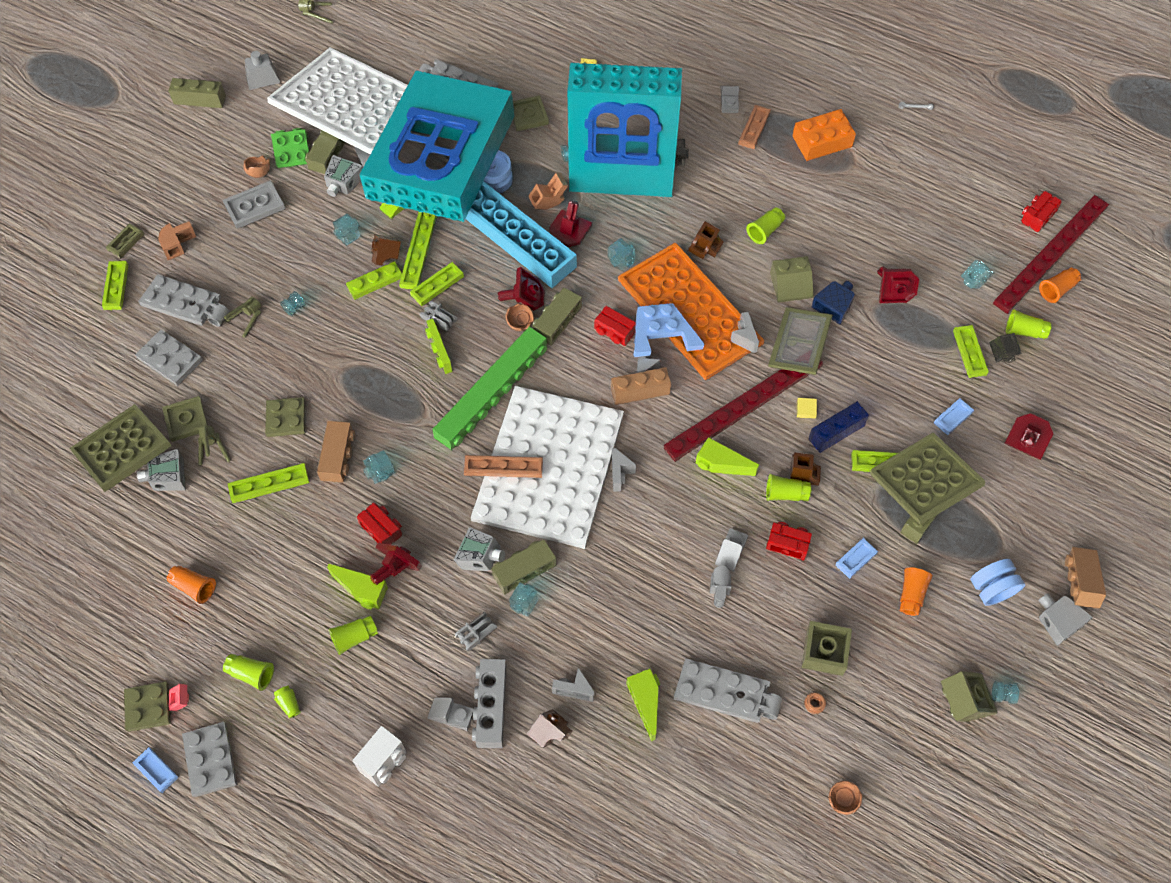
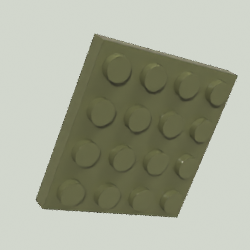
M134 404L69 449L102 490L106 492L172 445Z
M935 433L929 434L870 470V475L919 525L985 486V480Z

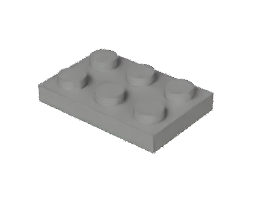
M271 180L222 200L236 229L285 209Z
M160 330L135 354L137 359L177 386L203 361L200 355L163 330Z
M225 722L182 733L193 797L237 785L227 724Z

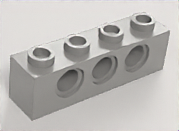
M480 659V666H476V679H479V686H475L474 692L475 699H478V707H474L473 720H477L476 728L472 729V741H476L477 748H503L506 660ZM489 679L496 681L493 686L485 685V682ZM487 700L495 701L491 707L484 706V702ZM487 720L494 722L490 728H485L482 725Z

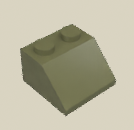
M808 256L772 261L770 275L778 303L813 298L812 269Z
M961 671L941 681L943 694L948 699L951 715L956 721L967 722L998 713L982 673Z

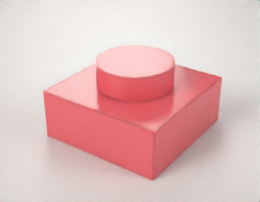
M178 684L169 690L168 711H178L187 706L189 700L187 685Z

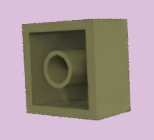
M810 621L806 630L801 668L843 676L848 665L852 629Z

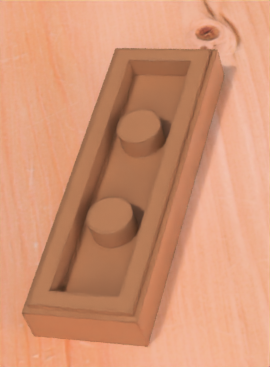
M758 105L754 106L738 145L755 149L771 109Z

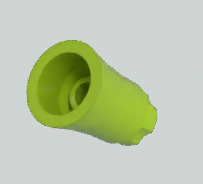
M777 207L767 211L763 216L747 225L748 236L755 243L764 244L769 236L785 220V214Z
M1015 309L1010 313L1006 325V334L1047 339L1051 330V322L1024 314Z
M769 474L766 486L767 501L809 500L811 494L810 482H802L801 480Z
M371 616L328 629L339 655L368 640L369 637L378 634Z
M229 654L223 664V671L230 674L231 677L263 691L267 688L273 677L274 665L270 662L259 661L242 655Z

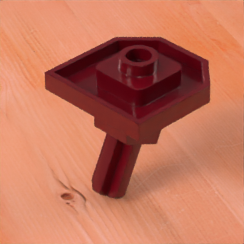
M569 201L567 211L561 209L549 227L550 234L566 247L580 245L592 227V222L577 216L579 207L577 201Z
M882 266L877 271V274L882 277L879 303H907L917 295L919 277L911 269H887Z
M519 267L517 268L514 289L499 291L498 299L499 301L515 299L517 303L521 302L534 311L544 306L545 290L539 278L524 268Z
M1029 413L1016 418L1004 444L1041 460L1053 436V431L1049 421Z
M378 543L375 548L386 556L382 561L383 566L372 573L370 579L375 585H378L390 575L396 576L405 568L420 571L422 565L420 561L410 555L411 552L402 546Z

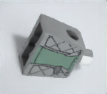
M333 155L324 175L326 186L328 187L327 193L332 197H335L338 191L349 194L361 181L359 174L363 169L362 165Z
M179 449L159 454L147 463V470L137 471L138 481H148L154 491L185 490L184 459Z
M469 527L454 557V561L462 570L489 571L495 561H504L505 551L500 550L501 546L494 537Z

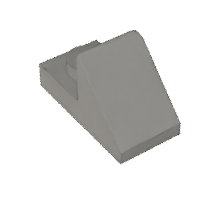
M721 86L722 113H738L739 86Z
M749 312L741 313L740 321H738L739 330L732 332L731 342L755 353L757 352L759 341Z
M649 356L638 357L637 373L660 368L659 359H649Z
M612 448L613 492L621 491V484H625V474H634L636 472V464L619 450Z
M730 528L722 543L715 565L726 566L730 571L734 572L748 535Z
M579 668L575 683H571L570 680L564 678L554 679L552 694L594 701V691Z
M434 698L427 718L468 731L474 709L454 703L453 698Z

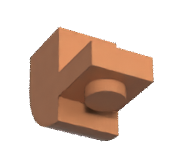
M555 173L548 185L536 184L528 197L535 209L546 210L563 202L565 199L563 193L568 184L561 173Z
M188 221L172 228L170 223L165 225L161 229L158 239L167 259L171 260L185 254L180 243L195 238L196 235Z

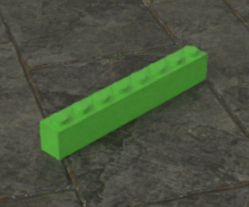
M528 327L432 429L434 438L450 450H453L455 446H459L466 434L474 430L479 420H483L487 416L492 406L495 407L504 393L507 394L511 390L512 385L523 377L524 372L534 365L536 359L546 352V337Z

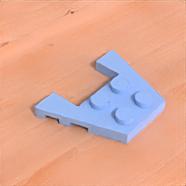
M673 303L640 306L637 308L634 357L649 356L651 354L648 339L682 336L687 351L703 349V341Z

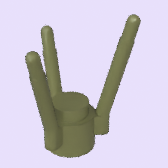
M299 0V10L303 11V15H309L322 21L333 23L332 20L311 13L315 5L331 6V2Z
M250 297L246 302L225 315L224 319H226V322H229L242 311L249 316L253 314L242 335L245 338L256 318L261 314L259 310L261 304L256 298Z
M212 426L201 427L198 430L200 436L198 438V465H202L203 445L205 446L206 456L209 457V446L214 444L215 441L227 462H230L231 460L220 440L219 433H215Z

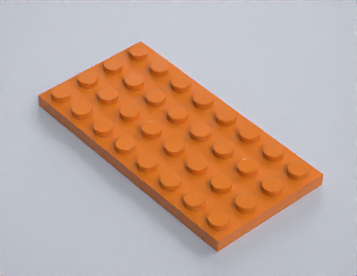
M676 242L618 276V281L640 306L669 303L675 305L703 341L704 347L702 350L687 351L682 336L668 338L705 381L751 352L731 342L732 332L739 330L738 321H740L741 314ZM755 330L759 341L758 347L764 344V339Z

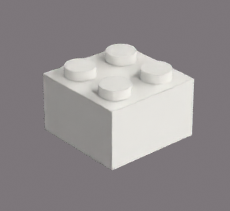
M381 726L352 761L360 773L379 787L381 783L384 784L389 780L392 775L391 771L395 766H400L403 763L407 752L402 742Z

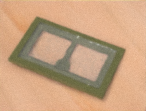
M786 307L768 367L816 375L832 315Z

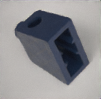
M836 281L831 282L815 295L812 308L820 313L831 314L832 320L841 325L855 296L854 292L851 291L853 284L849 281H845L842 285Z

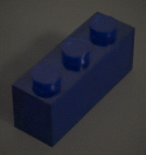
M857 401L813 427L809 435V441L821 453L866 425L869 414Z

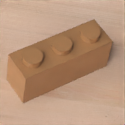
M666 367L611 378V392L615 405L670 394L671 382Z
M327 421L317 470L320 481L344 482V477L348 475L349 465L347 461L352 456L351 441L354 442L355 430L352 429L351 423Z
M1072 547L1070 554L1066 555L1065 566L1068 567V581L1071 582L1070 595L1074 598V604L1100 609L1106 597L1098 552L1092 549Z

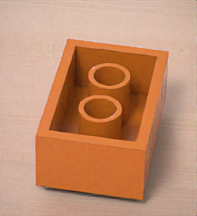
M842 109L796 122L792 136L804 158L808 161L851 148L856 133Z

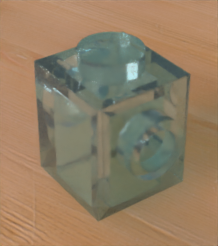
M348 213L333 222L335 236L346 246L360 238L358 229L360 225Z
M620 238L608 247L607 258L613 266L618 267L622 271L626 267L632 266L635 262V249Z
M975 260L961 277L964 279L963 283L970 289H980L994 272L982 261Z
M384 450L368 456L363 461L365 465L363 472L367 479H372L374 484L384 482L389 476L395 474L393 464Z
M519 583L509 598L510 608L514 612L528 617L538 602L536 589L529 584Z

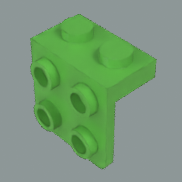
M295 128L289 132L280 130L271 134L275 162L278 168L307 164L305 157L309 149L307 143L308 134L305 129Z

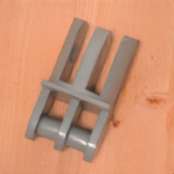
M430 301L429 306L424 308L425 311L419 314L424 320L434 319L436 326L446 332L458 319L457 316L443 309L441 303L438 305L433 301Z
M723 565L716 567L711 575L709 593L714 594V605L717 608L724 606L726 595H730L732 587L730 571Z
M483 612L471 623L468 624L466 622V625L455 633V637H459L460 643L465 644L466 650L470 651L476 645H480V641L494 631L497 625L492 623L487 614Z

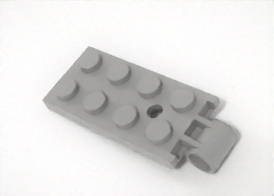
M437 59L434 61V67L422 64L418 70L498 88L497 82Z
M158 274L138 301L143 307L203 326L205 321L208 320L212 325L220 327L224 321V316L230 312L226 306L218 303L221 299L220 294Z
M686 658L674 694V700L756 723L760 722V715L776 720L782 697L777 694L767 693L770 681ZM743 692L745 696L738 698L737 693Z

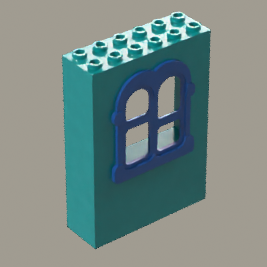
M570 63L567 90L569 192L672 197L681 103L682 68ZM603 113H612L619 118V127H598L596 125L597 117ZM637 114L646 116L650 121L649 135H628L626 133L628 118Z
M415 71L359 174L365 198L371 201H378L388 205H395L464 222L515 116L512 91ZM411 131L420 132V133H424V134H429V135H431V136H429V137L420 136V135L412 134ZM438 137L458 141L454 149L434 145ZM407 140L425 143L426 146L419 159L414 163L406 164L398 159L399 153ZM433 152L447 155L450 158L445 167L439 170H432L425 164L429 154Z

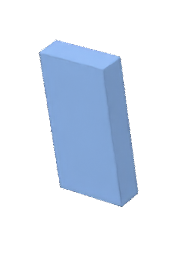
M959 398L935 419L934 424L945 434L949 435L974 412V409Z
M863 538L839 559L835 565L850 579L878 551Z
M150 747L132 762L161 793L179 778Z

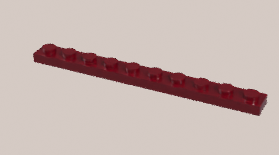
M1094 195L994 300L993 305L1008 314L1101 216L1109 204Z
M812 350L793 362L809 364ZM821 360L818 369L821 368L823 365V362ZM785 369L779 370L664 444L665 451L676 462L704 444L708 437L713 438L810 374Z

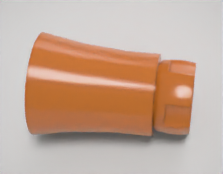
M1072 267L1063 270L1059 274L1042 281L1039 285V291L1045 300L1050 303H1056L1065 293L1080 282L1081 274Z
M179 565L173 566L167 576V581L189 595L198 604L207 602L216 587L214 578L201 575Z
M919 568L904 569L900 612L910 616L919 615L928 586L933 577L931 573Z

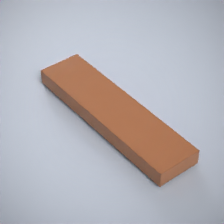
M465 455L464 476L542 478L543 457Z

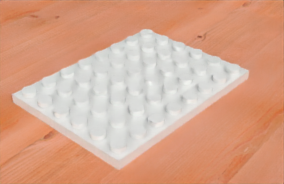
M330 47L267 98L269 104L371 154L408 85Z
M515 386L492 456L543 457L542 478L484 476L471 515V521L585 549L624 411Z

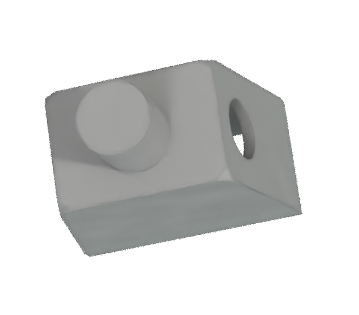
M253 51L250 54L251 57L245 59L246 79L249 90L280 83L277 70L268 54L261 55L259 51Z
M1047 593L1039 599V602L1046 609L1039 616V619L1057 646L1093 618L1080 606L1075 605L1067 596H1063L1056 602Z

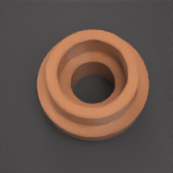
M810 693L805 698L804 705L810 713L819 714L825 709L826 701L821 694ZM816 701L818 707L812 706L811 702Z

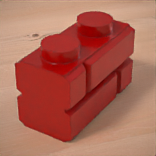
M1044 191L1040 196L1036 195L1031 206L1027 205L1022 212L1024 216L1021 221L1026 226H1030L1034 231L1039 232L1058 211L1062 202L1057 197H1053L1052 194Z
M608 306L603 308L594 321L596 332L599 335L608 336L615 344L626 346L636 333L635 321Z
M373 502L366 510L357 515L358 523L377 543L392 545L393 542L402 536L401 524L397 519H391L388 516L389 512L383 505L379 507Z
M773 522L766 549L805 560L812 533L802 527L797 529L789 527L785 522Z

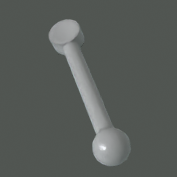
M900 102L899 108H928L929 110H932L934 108V105L931 103L928 105L906 104L905 102Z

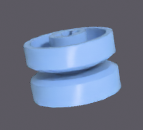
M498 150L484 179V182L499 194L508 190L513 181L511 161L506 153Z
M1011 559L994 562L971 577L970 580L975 589L982 590L979 596L985 606L1000 603L1014 596L1026 586L1020 575H1014L1016 567Z

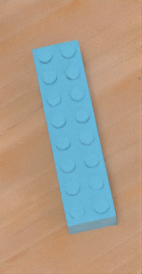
M483 181L466 220L551 288L577 268V255Z

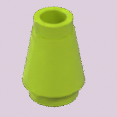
M289 685L274 692V700L285 714L288 715L289 719L301 713L294 690L290 689Z

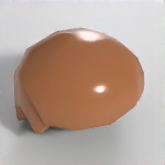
M263 155L259 158L248 157L244 160V171L253 178H262L270 170V159L266 160Z
M516 304L507 309L505 317L511 329L525 331L528 327L532 326L534 314L527 305Z
M840 781L832 786L828 799L831 807L837 813L850 815L860 809L862 793L856 784L849 781Z

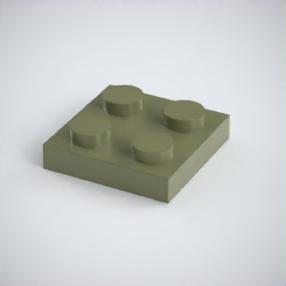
M540 95L513 101L515 115L513 122L516 131L549 125V119Z
M200 396L162 407L171 442L197 435L201 427L208 426Z
M304 397L266 400L265 434L267 437L305 434Z
M166 681L124 689L125 730L127 732L170 724V711H168L169 684Z

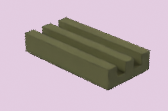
M129 223L106 246V249L122 258L142 238L144 232Z

